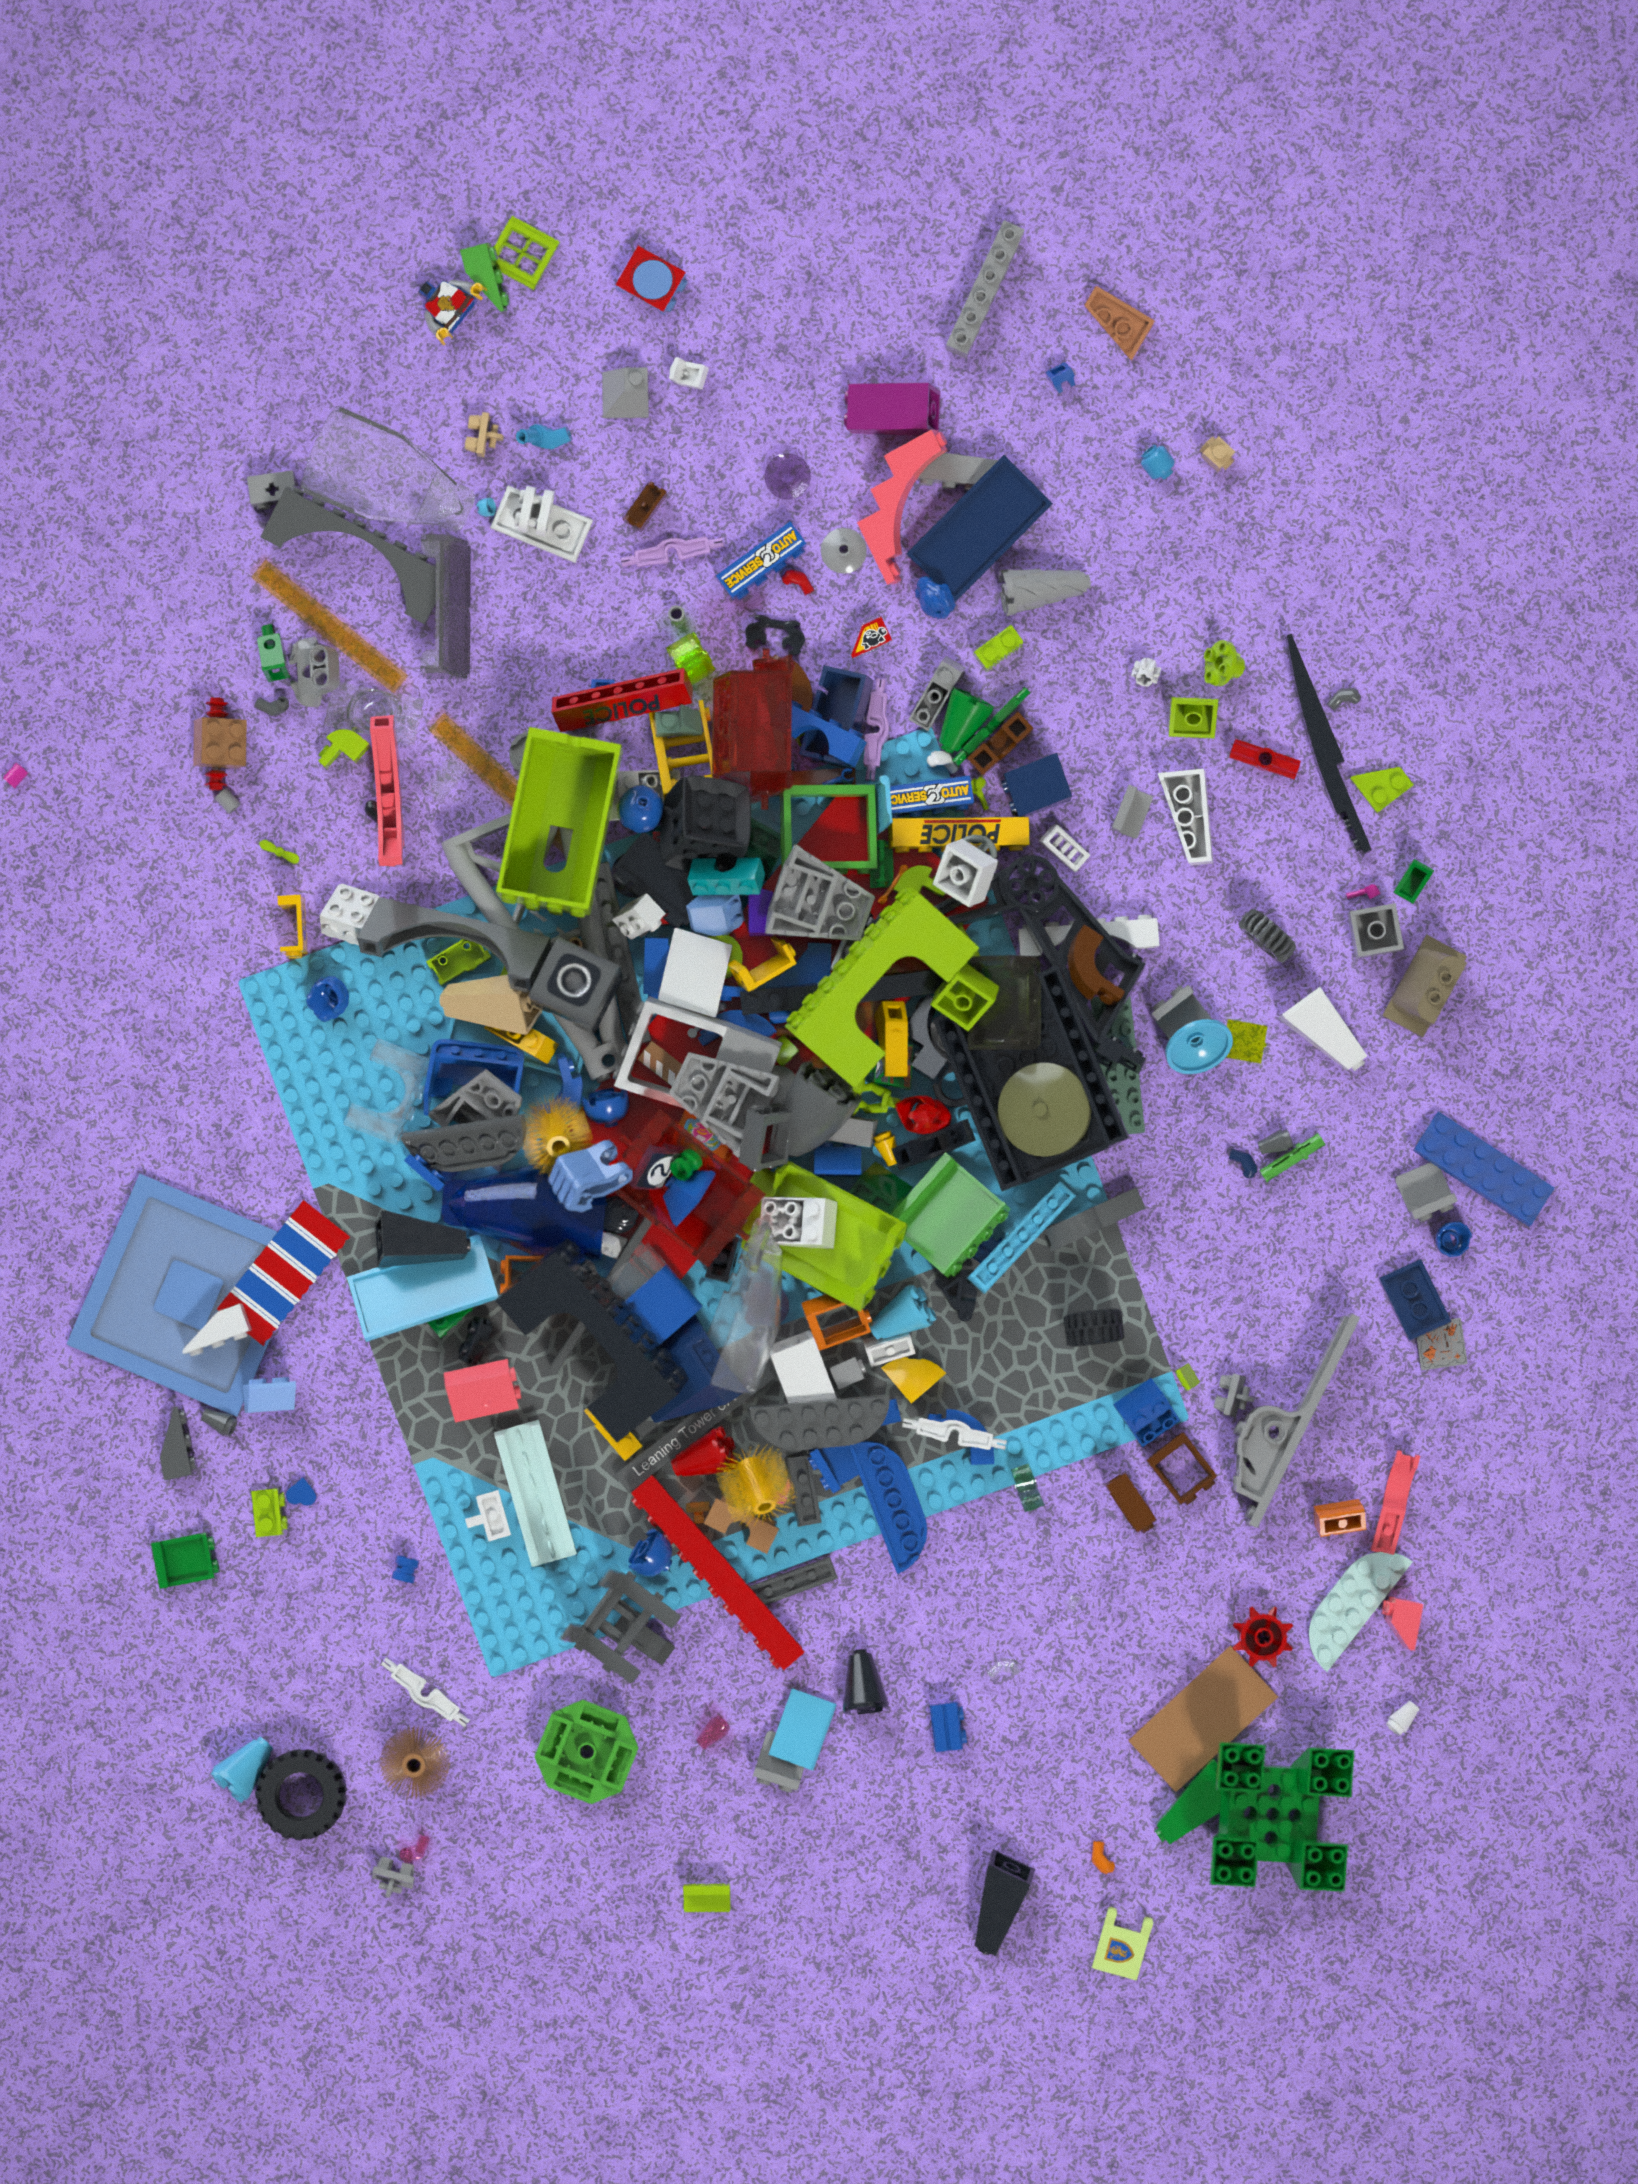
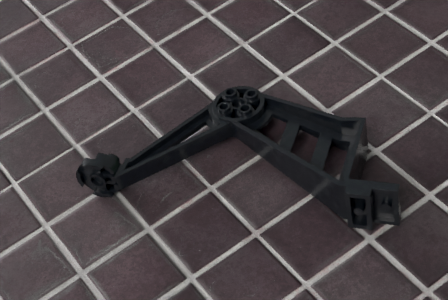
M1027 855L1016 859L1009 867L993 875L988 891L993 889L996 904L946 917L956 927L1017 911L1048 969L1060 965L1092 1047L1096 1051L1099 1064L1112 1071L1120 1064L1138 1075L1140 1074L1146 1058L1143 1057L1144 1053L1134 1047L1129 1049L1122 1045L1123 1042L1114 1036L1109 1038L1107 1035L1141 977L1146 963L1142 962L1143 958L1135 953L1129 955L1123 951L1058 876L1055 867L1048 860L1035 855ZM1036 866L1044 869L1038 876L1035 874ZM1017 869L1018 878L1009 880L1010 876ZM1053 890L1050 897L1045 901V894L1043 892ZM1024 894L1027 896L1026 904L1018 901ZM951 897L934 907L945 915L962 906L963 903ZM1063 905L1075 921L1057 951L1041 920L1052 916ZM879 912L876 919L872 918V913H869L864 932L872 923L876 924L881 918V912ZM1083 925L1088 926L1104 937L1098 946L1100 953L1094 961L1098 972L1103 976L1108 965L1111 963L1114 968L1125 973L1118 985L1120 989L1125 991L1124 995L1115 1006L1107 1005L1098 1023L1087 1005L1089 1000L1076 988L1066 967L1070 945Z

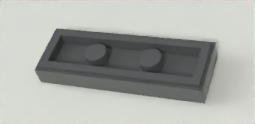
M810 1453L785 1458L789 1482L791 1483L790 1487L794 1489L791 1490V1493H794L792 1499L793 1502H796L793 1505L797 1527L822 1523L813 1470L807 1459L810 1457Z

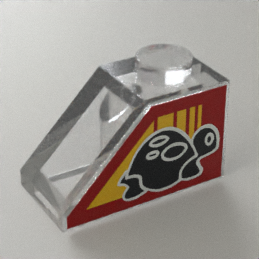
M872 615L863 620L864 624L860 626L850 653L851 662L893 644L894 640L883 616L877 617Z

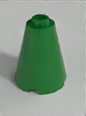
M954 687L950 694L939 742L942 744L941 748L951 754L954 751L960 752L993 712L994 706L979 697L971 695L970 692Z

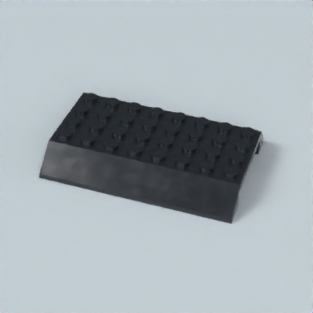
M1060 965L1037 973L1038 976L997 993L994 1003L969 1031L944 1014L933 1019L1001 1191L1034 1181L1112 1148L1129 1138ZM1036 1063L1061 1065L1075 1073L1081 1081L1091 1106L1090 1123L1082 1139L1068 1151L1054 1156H1035L1018 1149L1005 1135L998 1115L1000 1095L1007 1081L1020 1069Z

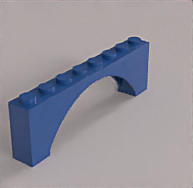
M645 937L643 994H648V997L658 999L670 949L668 938ZM808 942V948L796 961L797 964L755 989L818 983L825 976L829 977L831 971V943ZM723 985L720 1001H732V997H740V991L746 990L741 986Z

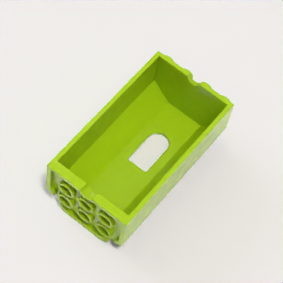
M529 727L496 893L502 899V902L508 904L519 903L525 905L527 910L537 912L540 911V908L547 909L549 914L557 916L568 913L575 917L584 918L585 915L591 914L623 754L621 744L585 737H574L564 733ZM550 826L573 830L566 866L560 872H550L544 866Z

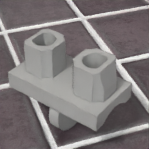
M1233 1374V1376L1222 1375L1219 1387L1229 1389L1227 1398L1217 1396L1214 1408L1224 1412V1415L1236 1418L1238 1408L1245 1410L1247 1401L1254 1403L1255 1398L1249 1397L1250 1387L1244 1386L1246 1377L1238 1374Z
M381 1857L377 1867L374 1866L372 1879L380 1880L378 1888L387 1890L385 1897L390 1898L392 1892L401 1894L402 1887L413 1889L415 1877H413L414 1865L402 1863L400 1873L391 1871L393 1860Z

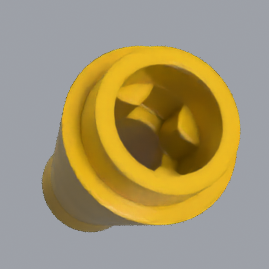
M890 1130L875 1135L873 1137L875 1141L873 1144L885 1160L887 1166L897 1164L892 1149L897 1147L895 1135H892Z

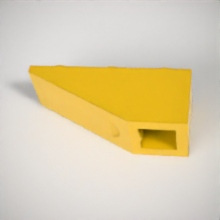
M882 1001L874 1017L879 1047L886 1053L881 1058L884 1076L906 1077L908 1075V1021L905 1003Z
M489 1026L484 1027L489 1032L546 1064L550 1062L559 1046L558 1043L533 1028L530 1029L528 1034L523 1035Z

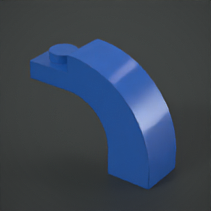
M565 1052L555 1054L562 1078V1086L559 1094L553 1099L554 1113L556 1102L558 1111L563 1103L565 1109L572 1103L574 1105L571 1109H575L580 1104L582 1098L583 1084L580 1072L571 1073L575 1071L571 1058L566 1057ZM547 1103V1106L543 1104L547 1114L551 1113L550 1103ZM534 1107L531 1108V1109L533 1110L532 1113H534L535 1115H537V1114L535 1113V1111H534V1110H535Z
M946 1409V1418H942V1414H928L929 1420L938 1422L957 1420L965 1423L973 1430L987 1432L978 1420L962 1411ZM970 1447V1465L994 1464L993 1447L990 1450Z

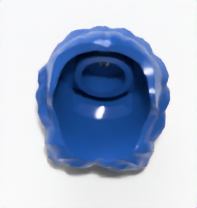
M927 576L921 577L918 580L917 589L914 592L923 612L938 620L946 619L956 606L949 586L947 584H936L931 577L928 578Z
M335 976L319 978L307 995L306 1003L314 1011L318 1019L327 1022L337 1018L345 1011L349 1004V992L345 984Z

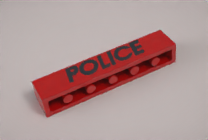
M685 668L552 697L551 713L560 733L573 731L583 727L678 707L681 704H691L693 700V687Z

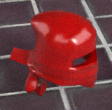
M912 1096L895 1104L898 1116L907 1131L917 1134H930L951 1124L952 1116L948 1108L941 1101L929 1096ZM916 1102H919V1103L916 1105L915 1110L912 1111L913 1106L916 1104Z

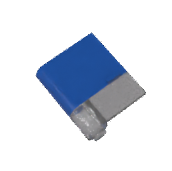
M641 1242L633 1252L634 1255L607 1280L611 1285V1289L625 1300L629 1310L639 1316L641 1324L647 1331L649 1330L655 1335L660 1345L696 1314L703 1305L649 1242L645 1245Z

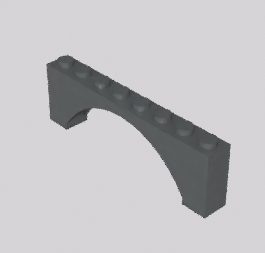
M293 485L292 488L286 487L260 536L261 538L280 548L284 547L288 540L318 531L343 532L365 540L380 551L395 570L405 595L407 609L404 614L423 624L427 623L452 573L448 572L449 568L439 562L433 564L427 561L428 556L419 551H416L414 554L406 550L408 546L398 540H395L394 543L386 539L387 534L377 529L373 532L365 528L367 524L359 519L354 518L352 521L346 518V513L336 507L333 510L325 507L326 502L315 496L310 499L304 495L305 491Z
M382 897L378 898L357 937L361 953L381 958L385 952L418 939L441 936L466 939L485 947L502 962L508 972L511 989L527 993L531 992L552 949L550 937L542 934H534L521 929H513L500 924L483 922L478 919L466 918L457 914L445 913L436 909H428L415 904H407Z

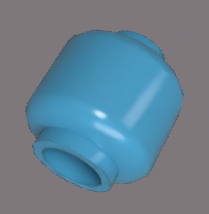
M1153 445L1141 455L1143 458L1141 465L1152 479L1161 477L1164 480L1174 472L1172 467L1175 464V460L1164 446L1157 447Z

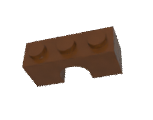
M1017 712L1001 726L994 736L977 748L967 758L966 762L983 778L1028 737L1034 728Z

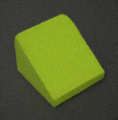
M781 1036L777 1040L782 1042V1046L776 1061L782 1067L799 1052L785 1036Z
M1189 1363L1175 1370V1374L1184 1390L1189 1391L1200 1383Z

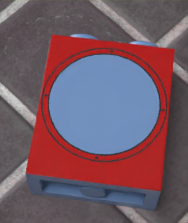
M637 246L615 286L618 291L622 293L627 292L658 309L660 314L664 316L667 311L671 312L677 302L674 298L678 291L683 292L688 280H686L687 275L685 271Z

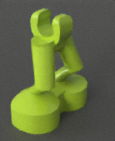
M864 1077L855 1088L852 1087V1090L856 1095L872 1091L882 1097L880 1103L867 1104L862 1100L852 1114V1117L857 1114L859 1108L865 1113H886L888 1107L895 1108V1104L900 1099L891 1097L892 1091L874 1082L865 1084Z

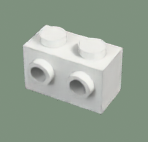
M646 893L626 904L612 920L625 936L630 939L637 936L642 938L649 931L653 932L661 925L660 919L666 913Z

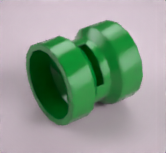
M686 1149L681 1153L680 1158H676L671 1162L670 1169L677 1179L686 1181L691 1177L692 1172L697 1171L702 1166L703 1162L696 1151Z

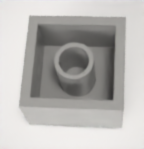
M1396 903L1354 910L1347 913L1355 959L1398 952L1404 949Z

